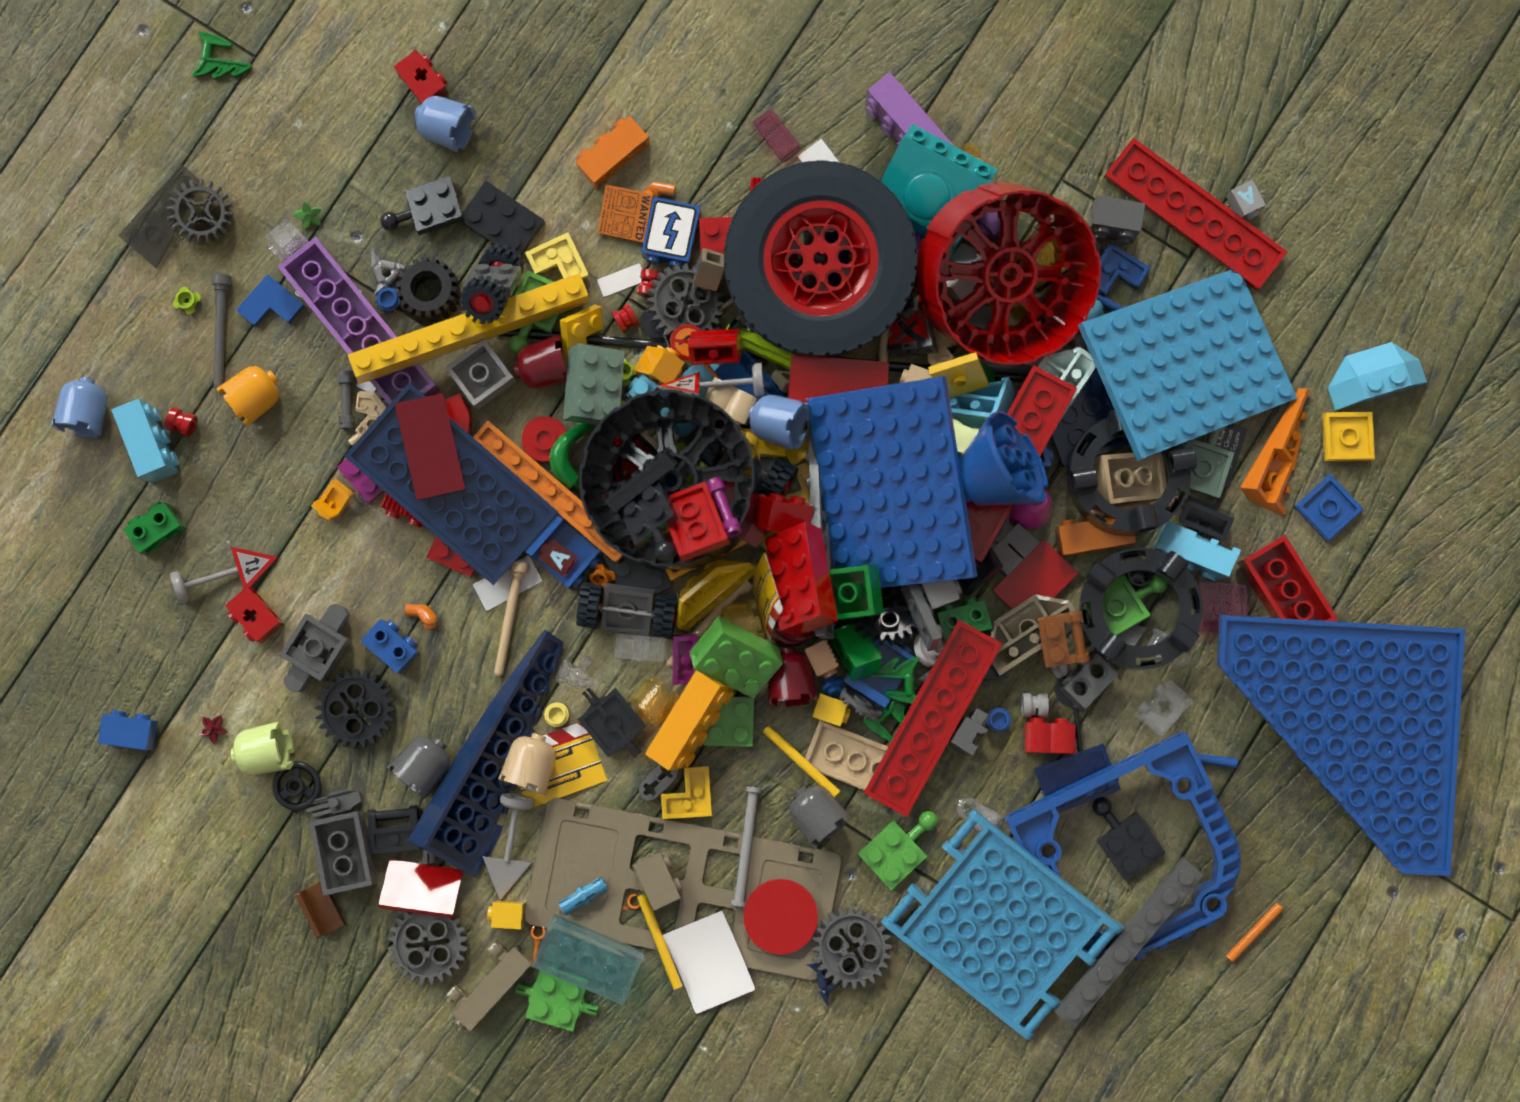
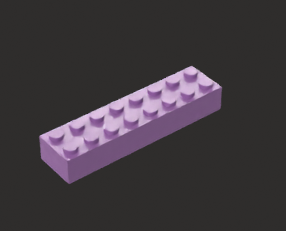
M890 72L868 89L865 109L872 119L877 118L882 124L883 132L888 137L892 136L897 141V147L911 124L952 144ZM987 212L983 217L976 220V223L980 227L979 230L988 240L995 243L998 236H1000V219L997 217V212Z
M316 237L278 266L280 271L348 354L397 337ZM420 364L370 381L389 405L409 382L426 397L434 395L440 390Z

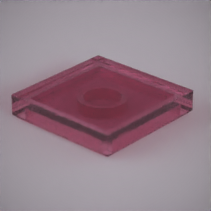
M1198 583L1203 605L1200 632H1219L1220 615L1248 616V584Z

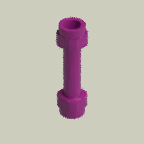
M720 477L712 478L707 482L709 492L716 499L724 520L723 527L727 537H735L742 532L738 519L733 517L724 494L725 486Z

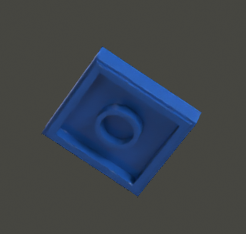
M1331 474L1327 475L1293 506L1326 542H1329L1364 510Z

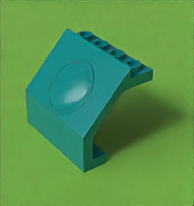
M911 124L893 155L881 182L895 194L901 205L905 208L914 232L920 233V245L921 240L925 239L930 222L949 201L966 190L972 191L977 189L979 185L991 183L998 169L924 129ZM961 237L958 238L955 244H952L949 260L959 246Z

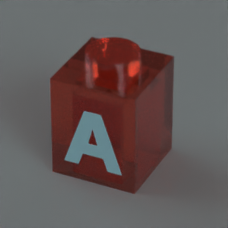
M553 539L550 543L546 542L539 551L541 555L539 560L564 578L579 559L575 554Z

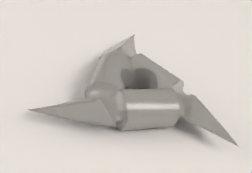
M372 248L371 265L374 268L373 271L379 283L373 296L377 295L380 290L388 288L397 279L399 273H405L406 270L404 269L405 266L400 263L380 261ZM389 268L391 275L384 277L382 269Z

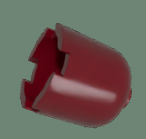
M561 335L528 344L519 351L514 371L517 378H522L527 387L543 389L566 384L567 365L564 362Z
M794 648L780 650L783 664L768 681L769 706L777 707V703L786 702V707L808 705L809 699L817 702L813 667L807 655L795 653Z

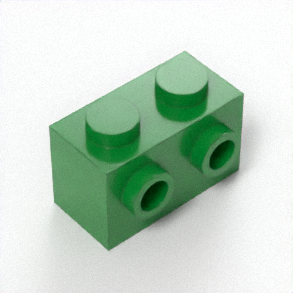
M166 502L153 504L148 508L149 512L142 517L139 515L132 518L128 522V526L123 529L138 553L148 555L186 529L171 504Z
M976 597L963 601L964 606L955 608L954 604L940 608V613H937L935 616L938 625L941 627L944 643L950 636L958 619L981 632L993 628L984 600L978 601Z
M848 624L834 629V639H831L830 644L852 681L879 672L882 654L878 647L870 643L871 636L868 635L864 639L861 638L862 631L855 633V625Z

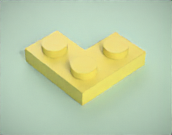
M569 232L525 252L534 273L538 275L558 266L563 278L579 273L582 280L589 277Z

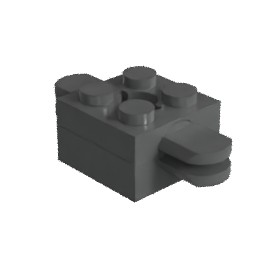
M331 604L320 620L305 613L279 655L292 663L283 680L288 690L302 692L313 677L323 682H327L353 641L341 633L350 617L348 610L344 606Z

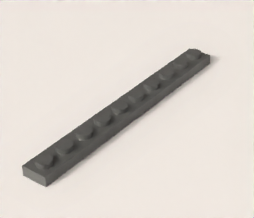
M807 421L808 428L805 430L807 432L806 440L809 452L806 453V461L809 466L807 485L810 489L808 504L814 506L811 524L822 528L828 568L831 570L830 536L823 503L820 472L816 460L811 424ZM833 623L813 630L816 636L823 640L834 639Z

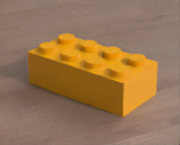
M696 670L645 754L668 771L685 768V766L688 767L695 758L693 753L696 748L706 741L708 737L706 732L709 727L715 725L721 716V713H719L723 705L728 704L733 697V688Z

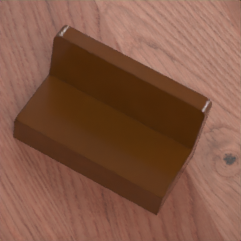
M321 882L295 894L316 938H320L346 924L332 894L323 896Z

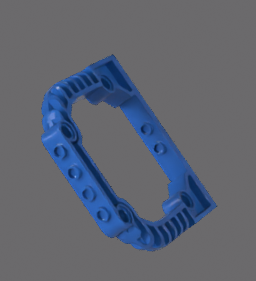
M1184 731L1004 816L1015 841L1060 876L1055 862L1061 857L1062 851L1058 842L1053 838L1060 816L1055 807L1080 795L1088 797L1097 792V787L1104 784L1106 787L1111 786L1119 781L1118 777L1141 766H1145L1146 770L1151 774L1168 779L1170 791L1180 799L1189 800L1211 846L1214 858L1211 879L1194 889L1191 894L1190 903L1174 910L1134 957V960L1144 958L1148 955L1147 952L1154 948L1160 950L1169 946L1171 940L1178 937L1183 939L1192 935V931L1199 927L1207 928L1215 924V920L1223 916L1227 911L1225 898L1232 892L1240 873L1241 855L1238 841L1212 789L1213 786L1189 736ZM1181 780H1188V788L1182 792L1178 791V783ZM1047 844L1053 845L1054 851L1052 854L1046 856L1041 853L1043 846ZM1215 898L1218 900V904L1214 909H1207V903L1210 899ZM1098 929L1083 948L1089 950L1106 929ZM1117 933L1100 953H1102L1107 948V946L1112 942V940L1118 935Z

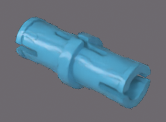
M600 876L583 888L580 886L576 889V892L558 903L563 913L568 915L584 904L587 906L591 903L592 899L609 889L604 879Z

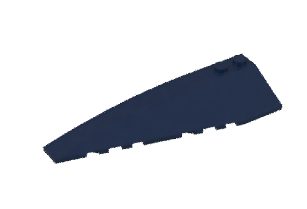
M546 630L539 636L474 727L408 839L413 844L474 878L477 877L485 863L483 856H489L501 834L503 826L497 824L500 813L507 815L509 810L508 807L500 803L501 794L508 793L509 790L515 791L517 786L516 784L498 780L513 741L522 736L531 737L535 731L532 729L535 718L540 716L542 710L540 704L543 695L548 692L550 673L555 671L563 641Z

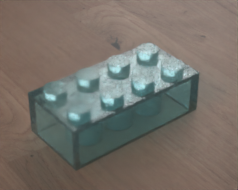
M554 914L531 966L624 1005L645 952Z

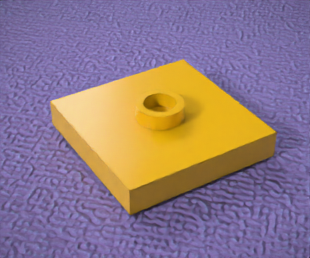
M976 352L928 367L932 378L946 376L949 399L989 386L987 376Z
M1332 412L1322 414L1324 462L1375 460L1373 412Z

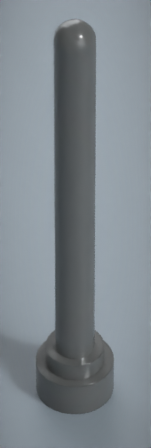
M213 274L211 283L214 286V290H216L215 389L224 383L226 291H229L232 277L226 274Z

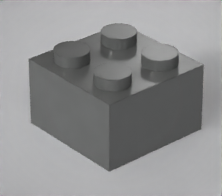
M1097 195L1089 209L1087 221L1095 240H1114L1118 245L1133 243L1141 232L1145 203Z

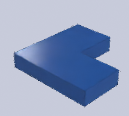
M1110 242L1100 256L1101 281L1099 293L1105 296L1117 277L1133 288H1139L1150 267Z
M267 274L236 311L256 327L271 309L290 324L305 305Z

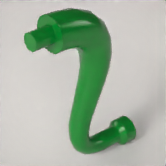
M584 423L576 425L562 434L550 451V468L555 478L567 489L573 487L580 492L579 473L569 462L570 449L576 441L595 425Z

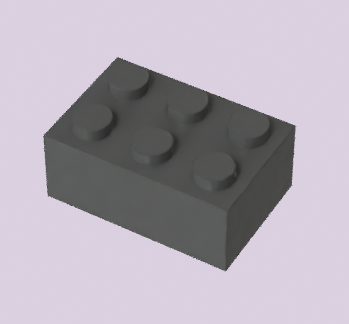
M364 810L309 822L323 896L378 883L373 855L370 854V842Z

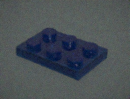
M1104 743L1033 769L1045 797L1112 764ZM1118 782L1108 787L1104 784L1097 787V792L1088 797L1080 795L1055 808L1060 813L1117 792L1121 788Z

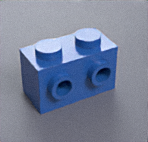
M380 619L363 637L361 642L397 674H402L421 653L416 649L418 644L408 635L404 638L398 633L400 628L392 620L389 619L386 622Z
M112 710L111 714H102L98 737L99 744L154 750L158 721L150 720L151 715L136 713L135 718L126 717L127 712Z

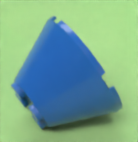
M996 411L989 415L959 458L966 502L972 501L980 506L1039 504L1046 500L1048 496L1047 493L1044 494V488L1048 487L1046 471L1033 442L1027 433L1022 435L1015 427L1018 425V422L1005 412Z

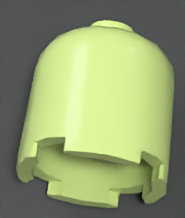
M275 722L246 729L236 736L233 748L231 749V759L243 773L257 775L292 768L294 762L290 761V753H294L293 739L289 729H283L284 722Z

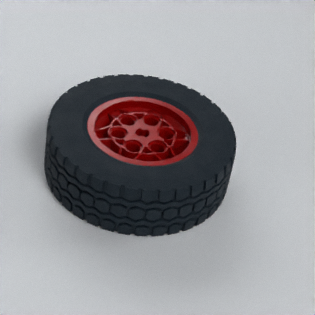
M828 160L806 161L784 167L759 182L745 196L735 211L726 234L724 272L731 298L740 315L763 339L778 348L795 354L827 357L844 354L865 346L878 338L895 322L906 306L913 290L918 266V248L914 229L905 208L883 182L858 167L842 162ZM828 230L835 231L838 234L837 242L832 244L826 242L824 239L825 232ZM804 232L811 233L814 238L813 243L803 245L799 240L800 235ZM841 251H848L852 255V261L849 264H842L839 261L838 254ZM794 254L801 256L803 260L802 266L799 268L791 267L789 264L790 256ZM816 254H819V256L825 255L827 263L823 266L821 263L816 265L813 257ZM831 273H837L841 277L839 286L833 287L828 284L827 278ZM806 275H813L816 278L817 284L814 288L808 289L803 285L802 280Z

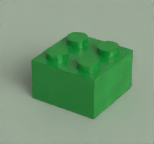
M878 564L829 570L837 619L884 613Z

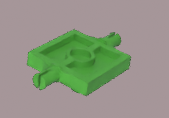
M544 969L539 970L537 980L532 987L518 983L516 988L525 991L515 990V994L529 997V1007L525 1018L569 1031H574L576 1021L581 1013L596 1017L597 1012L588 1009L598 1011L599 1006L585 1003L584 994L588 982Z

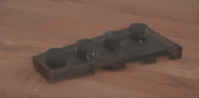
M183 165L175 171L118 235L156 269L177 231L171 228L177 221H168L167 219L168 216L174 215V212H168L166 207H174L175 205L168 201L169 197L178 198L173 193V190L177 189L182 193L181 183H184L187 189L191 188L189 182L191 179L194 180L195 186H199L200 179ZM193 193L187 197L193 200L196 193ZM183 202L179 210L181 220L188 210L187 205Z

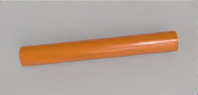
M1275 903L1229 951L1226 958L1233 963L1284 909L1278 903Z

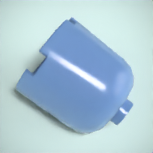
M431 96L416 108L414 117L416 119L417 131L424 139L458 152V148L465 149L471 139L473 130L469 128L471 119L476 120V112L472 106L441 96Z
M82 377L80 381L67 382L60 391L51 426L61 432H65V428L76 431L75 436L97 438V435L101 436L107 405L105 391L95 385V381L89 378Z
M769 394L763 396L750 408L748 414L752 433L763 441L787 449H798L807 436L804 428L806 421L810 422V405L799 400Z

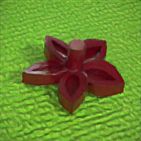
M222 715L213 719L203 717L202 723L205 728L200 731L199 735H209L210 741L215 744L218 739L217 734L224 735L228 733L221 726L223 721Z

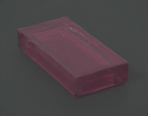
M772 108L752 122L753 126L780 161L800 148L799 143Z

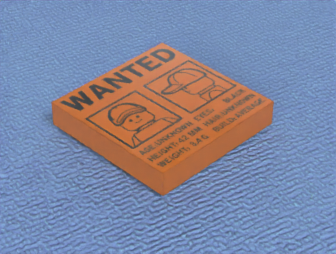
M606 185L597 233L644 242L654 194Z

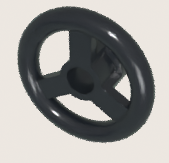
M294 761L291 769L277 771L272 783L274 797L280 805L289 810H303L310 807L314 800L319 797L321 791V779L318 772L308 763ZM300 769L307 771L311 775L314 789L305 786L304 781L300 778ZM289 770H291V771H292V776H291V777H288V778L284 781V784H283V789H284V790L281 792V791H280V781H281V778L283 777V775H284L286 772H288ZM295 781L299 783L298 790H294L292 787ZM301 793L310 796L301 803H292L285 799L288 796H297Z

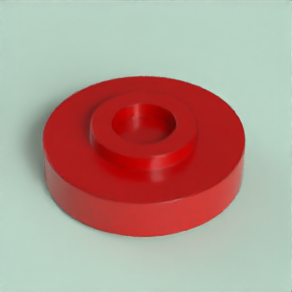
M536 417L525 426L522 432V446L525 452L535 461L548 463L550 451L554 443L567 431L562 423L553 417Z

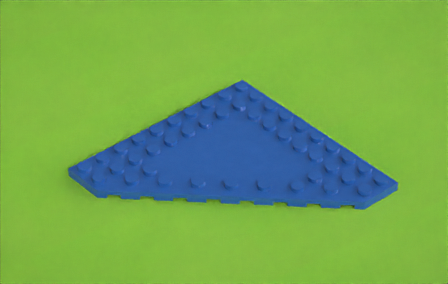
M1220 615L1217 666L1395 869L1402 874L1451 876L1465 629Z

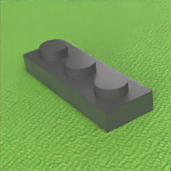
M921 583L902 585L901 592L927 651L936 650L943 634L941 627L938 624L936 625L933 618L931 605L927 604L924 598V590Z

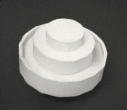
M918 634L914 640L915 654L920 658L919 661L923 665L932 667L945 644L941 639L938 648L928 652L921 635Z

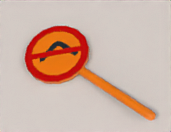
M684 324L677 327L670 338L671 349L679 353L678 357L680 359L690 360L688 341L691 331H702L697 326ZM703 363V366L713 378L720 379L709 364L705 365Z

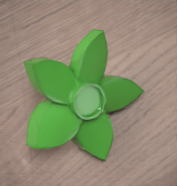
M304 201L302 209L293 213L297 219L302 220L303 229L307 228L310 222L321 226V221L317 215L321 212L322 207L311 209L310 204Z

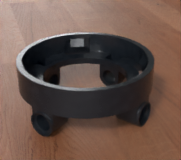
M1112 410L1108 412L1106 419L1093 425L1081 437L1072 451L1067 467L1069 494L1079 513L1096 528L1117 536L1144 535L1155 531L1167 523L1183 505L1190 488L1191 471L1197 468L1196 454L1192 447L1184 448L1182 444L1160 452L1168 471L1166 488L1161 497L1153 504L1136 507L1132 510L1114 506L1099 493L1097 489V474L1093 467L1096 455L1104 445L1112 440L1127 437L1116 411ZM1091 436H1094L1095 439L1087 448L1084 457L1078 454L1082 453L1084 448L1089 443L1087 439ZM1177 490H1179L1180 492H1179L1178 498L1175 497L1173 503H1172L1171 506L1168 508L1169 511L1166 510L1165 508H1166V507L1170 504V502L1173 500V498H1174V496H1175ZM1095 506L1103 514L1116 520L1112 525L1107 524L1106 519L1097 513L1094 515L1090 511Z
M1149 548L1126 549L1107 557L1102 562L1097 561L1085 577L1086 581L1078 603V611H1082L1083 622L1081 623L1083 634L1092 649L1109 663L1129 670L1155 669L1172 662L1184 652L1188 653L1200 637L1198 631L1203 614L1202 597L1199 587L1192 574L1186 568L1189 563L1174 551L1166 554ZM1139 556H1145V557H1146V559H1133V560L1124 561V562H1122V563H1121V560H1120L1121 558H1124L1125 560H1127V559H1132V558H1139ZM1132 571L1152 572L1164 578L1174 589L1179 602V617L1173 631L1161 642L1150 646L1130 645L1113 634L1107 627L1102 612L1103 598L1109 585L1125 573ZM1187 589H1190L1192 594L1191 596H1189ZM1191 601H1192V609H1195V613H1194V614H1191ZM1085 603H1091L1093 628L1086 627V624L1090 622L1088 610H1084ZM1161 654L1162 660L1155 663V659L1141 661L1140 665L1136 663V658H1149Z

